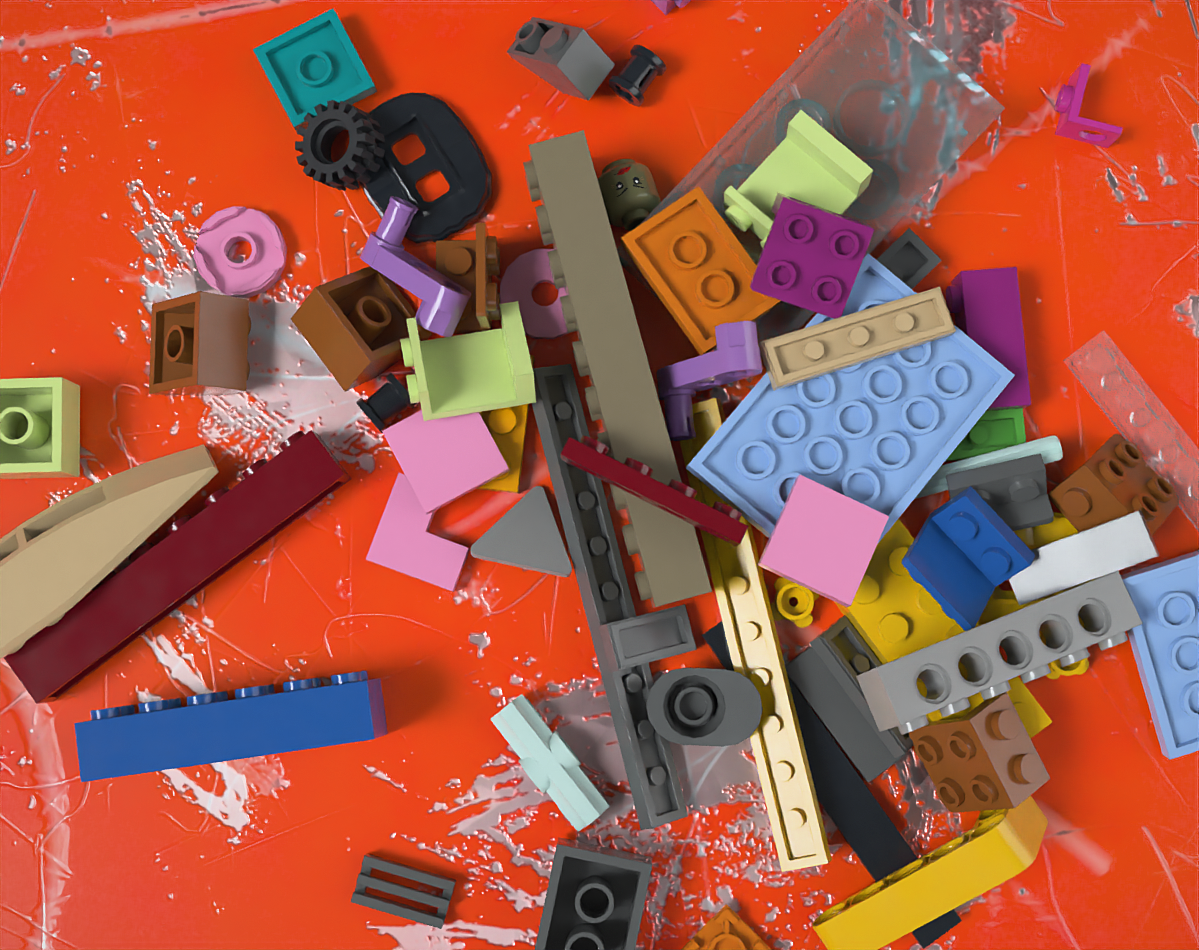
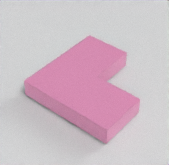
M398 473L366 560L454 592L470 548L427 533L435 511L428 515L425 513L406 475Z

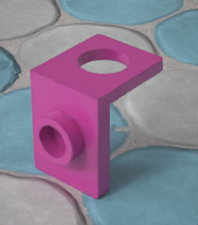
M1081 63L1070 76L1068 85L1063 84L1059 90L1054 108L1055 111L1060 112L1055 135L1108 148L1121 136L1123 128L1078 116L1091 65ZM1083 130L1097 131L1103 135L1090 134Z

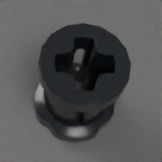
M637 44L630 50L632 57L619 75H612L608 82L609 87L619 97L634 106L640 107L644 102L643 94L655 77L662 76L667 68L656 54Z
M392 373L386 377L387 383L368 399L360 398L356 402L382 434V431L388 428L387 424L407 407L413 409L418 405V403L411 404L409 393Z

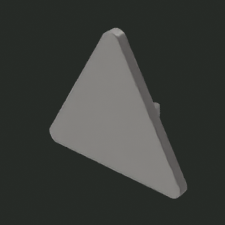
M541 486L533 487L471 546L470 550L474 558L561 577H569L572 573L570 560L544 488Z

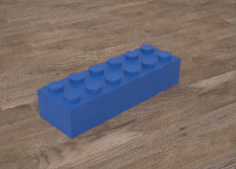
M367 671L332 675V685L322 687L321 678L319 677L284 682V692L275 693L274 684L236 689V699L228 700L227 691L188 696L186 707H182L181 698L138 704V714H135L134 705L90 711L91 721L74 723L81 782L377 739L388 734L381 678L368 680Z

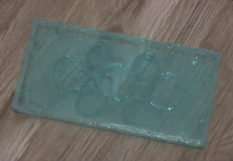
M852 0L642 223L699 186L757 265L763 250L760 245L762 240L749 228L745 232L741 231L729 221L725 215L724 192L730 185L737 190L786 138L788 123L802 110L873 169L869 186L842 214L843 216L866 223L875 229L865 253L866 256L868 253L871 254L995 122L1005 107L884 0ZM620 245L617 248L621 266L661 301L626 250ZM781 301L777 307L755 321L758 345L762 341L800 330L816 312ZM761 356V364L763 370L765 368V365ZM757 375L745 379L751 383Z

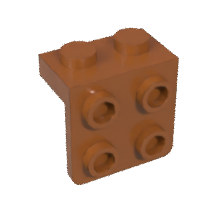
M1118 434L1110 437L1081 467L1048 493L1049 500L1078 532L1141 509L1150 533L1153 535L1179 503L1172 484L1165 477L1154 472L1143 460L1142 454L1136 445Z
M1007 692L984 700L963 717L932 721L926 726L909 732V737L914 742L915 752L923 762L936 788L939 799L953 813L1016 808L1051 779Z

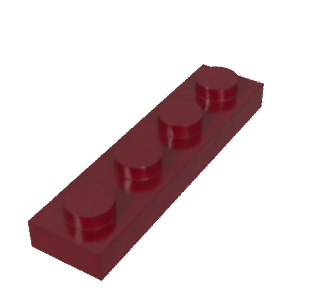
M583 435L580 442L571 437L568 438L560 454L561 460L734 546H738L741 543L749 526L739 521L742 513L718 501H715L713 507L695 500L698 492L693 488L674 479H671L667 486L650 477L653 472L652 468L629 457L626 458L623 464L606 455L609 450L606 445L588 436Z

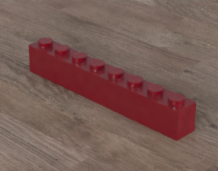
M313 430L306 434L303 431H298L288 437L280 445L282 452L268 462L264 458L253 463L242 473V476L245 478L232 489L226 486L214 492L205 500L204 503L207 507L193 518L188 514L175 521L166 530L169 536L155 546L153 543H148L137 549L128 558L131 564L117 574L115 571H111L92 589V593L65 612L64 616L52 626H46L26 640L18 651L4 657L36 704L54 702L350 481L352 478L322 438Z

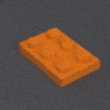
M699 186L621 237L620 243L700 355L707 354L717 348L715 326L740 321L755 322L777 307L781 300L755 292L750 288L757 265Z

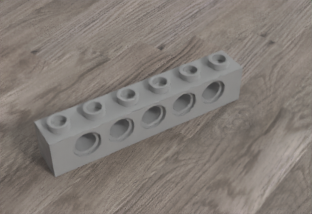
M1116 571L871 669L856 677L879 731L898 726L901 735L928 725L929 721L926 717L928 713L939 709L942 717H946L970 707L971 705L967 697L980 692L983 700L1011 690L1008 680L1020 675L1023 683H1027L1051 673L1048 663L1057 659L1060 660L1062 667L1090 656L1086 648L1088 646L1098 643L1102 651L1128 640L1125 631L1143 623L1119 571ZM1078 615L1084 623V628L1081 626L1079 622ZM1039 630L1046 639V645L1040 639ZM999 646L1006 652L1007 663L1000 655ZM959 662H961L967 670V680L964 679L959 672ZM917 678H920L926 685V698L920 694L917 688Z

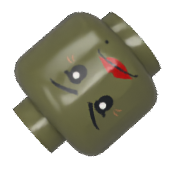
M620 159L608 164L602 170L598 183L610 225L624 227L625 230L632 231L658 211L661 199L652 173L647 166L636 163L632 159Z

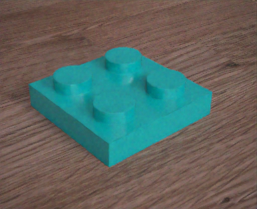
M334 8L253 49L296 132L299 126L303 128L308 127L309 123L304 120V117L307 113L317 116L314 107L319 104L327 106V101L335 100L339 103L343 101L352 105L377 92Z

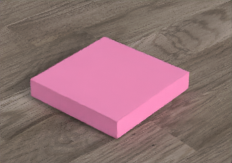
M422 410L382 431L427 515L510 471L479 412L424 421Z
M798 475L758 566L845 607H849L853 602L889 516L805 476Z

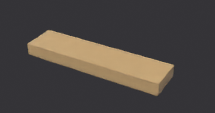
M940 287L762 341L758 347H760V354L773 391L951 336L956 332L942 291Z

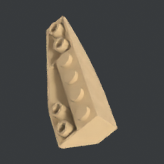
M204 444L151 460L103 479L62 499L23 522L0 539V659L5 655L18 651L26 640L44 627L57 623L64 616L65 612L79 602L193 495L208 484L219 471L210 451Z

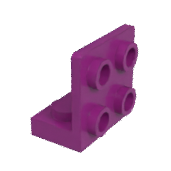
M777 193L771 210L775 217L752 277L750 288L755 292L833 319L841 317L875 229L861 221Z

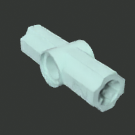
M523 694L519 695L490 719L520 757L518 761L529 778L542 793L545 794L547 792L561 813L578 832L592 823L610 807L606 799L580 768L581 762L557 731H551L542 719V716Z

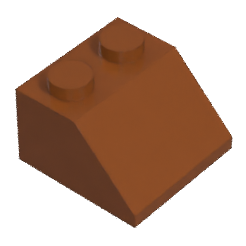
M369 266L315 287L291 317V320L346 392L378 377L403 358L400 339L409 338L406 319L415 318L416 312L391 279ZM417 324L419 340H428L432 333Z
M198 291L152 304L149 394L222 396L246 391L247 380L250 374V365L247 360L248 335L251 330L249 300Z

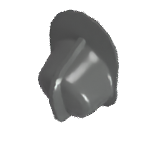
M681 668L670 670L659 677L649 691L646 704L648 718L655 731L669 742L682 745L723 747L739 744L749 738L760 724L763 711L760 693L753 682L739 672L726 669Z

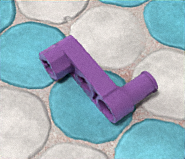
M391 196L376 232L370 233L360 258L387 278L422 299L415 316L417 324L441 336L452 337L471 293L403 250L404 246L401 243L418 208L404 199Z
M740 321L715 326L716 351L668 365L656 371L658 395L660 400H664L666 428L670 441L696 438L692 408V397L696 396V392L751 377L762 372L756 322Z

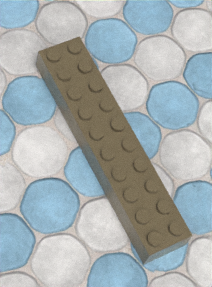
M584 130L530 144L528 146L531 160L523 162L525 178L531 201L540 200L542 204L535 207L543 244H553L554 250L547 253L555 288L565 287L567 294L560 297L561 310L567 332L576 331L579 341L572 342L579 375L580 377L589 375L591 387L585 388L588 409L592 421L601 419L604 432L597 434V441L609 448L607 456L623 464L627 457L635 459L653 469L651 478L667 486L671 479L681 482ZM610 484L616 510L625 509L629 524L622 526L629 556L638 554L642 571L635 572L634 574L641 601L650 599L653 608L712 592L694 526Z

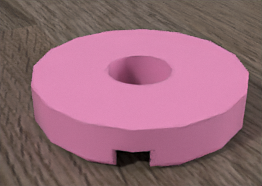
M232 206L217 211L202 224L198 232L199 237L196 246L194 245L193 257L199 274L214 290L227 296L249 298L264 293L278 281L286 265L287 247L281 230L268 215L258 210L247 209L246 207ZM239 241L249 242L252 247L250 257L242 263L231 262L229 258L231 246Z
M535 249L520 255L507 267L500 283V303L518 301L525 335L534 339H556L568 334L560 297L567 295L565 287L557 289L558 297L552 305L540 306L532 298V291L539 283L548 282L554 285L547 253L554 249Z

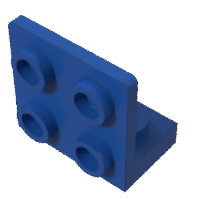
M970 486L930 513L902 559V564L908 570L913 580L921 584L941 605L945 614L954 619L964 631H968L976 626L995 587L1029 567L1033 562L1035 554Z

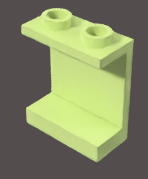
M800 110L788 123L787 136L737 190L730 185L724 192L725 215L741 231L745 232L749 228L762 240L760 245L763 248L775 217L771 210L777 193L842 215L869 186L873 169L805 112Z
M518 301L499 304L502 328L420 341L416 317L406 319L409 338L400 339L405 367L414 366L415 374L406 375L411 404L421 403L424 421L536 403L534 372Z

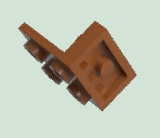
M486 222L476 223V240L436 241V270L471 293L453 334H469L492 330V320H500L501 317L500 293H497V283H492V275H500V248L497 247V237L489 236Z

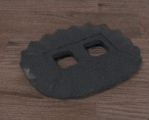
M412 92L394 97L368 113L373 116L371 119L378 121L381 126L377 132L384 134L385 142L377 144V147L385 150L383 158L375 157L374 163L380 165L377 173L368 170L367 174L371 177V180L366 184L360 181L358 183L381 219L387 209L391 196L399 197L415 205L418 210L414 214L404 237L418 244L427 241H442L449 235L461 231L470 222L480 218L485 205L492 197V174L473 135L445 102L426 93ZM414 134L418 136L426 149L425 154L408 165H402L393 153L392 147L407 136ZM438 171L449 184V191L432 202H426L416 189V184L432 172Z

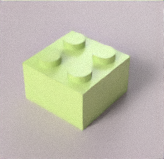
M63 377L0 379V479L80 477V386Z

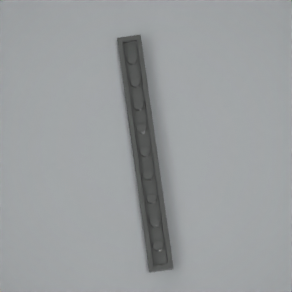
M571 364L534 368L536 403H532L636 813L641 830L653 829L687 817L686 805L669 741L655 731L648 718L646 704L649 691L654 685L649 663L610 672L599 626L636 617L601 479L561 460L560 454L569 437L579 442L583 435L590 437Z

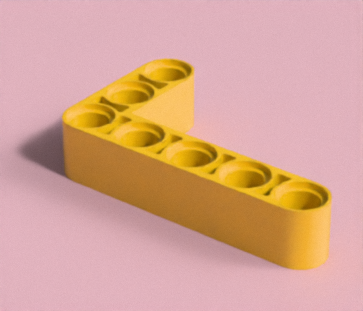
M1031 795L1013 809L980 811L971 830L832 906L815 919L812 923V928L827 950H878L1028 868L1036 859L1048 819Z

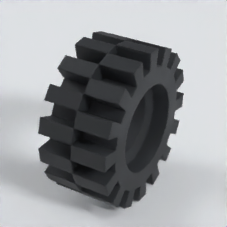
M331 100L327 101V106L322 104L315 106L314 109L317 116L307 113L304 117V120L309 123L307 129L299 126L297 134L304 137L303 141L295 142V150L304 153L296 157L298 164L305 167L302 171L307 176L312 177L313 180L338 190L346 191V187L351 190L359 188L358 181L365 184L371 180V177L367 174L368 170L377 173L380 165L374 163L375 157L383 158L385 150L377 147V144L385 142L384 134L377 132L381 128L378 121L371 119L373 116L343 101L339 103ZM343 130H348L349 145L347 151L340 160L333 162L331 159L332 144L339 133Z

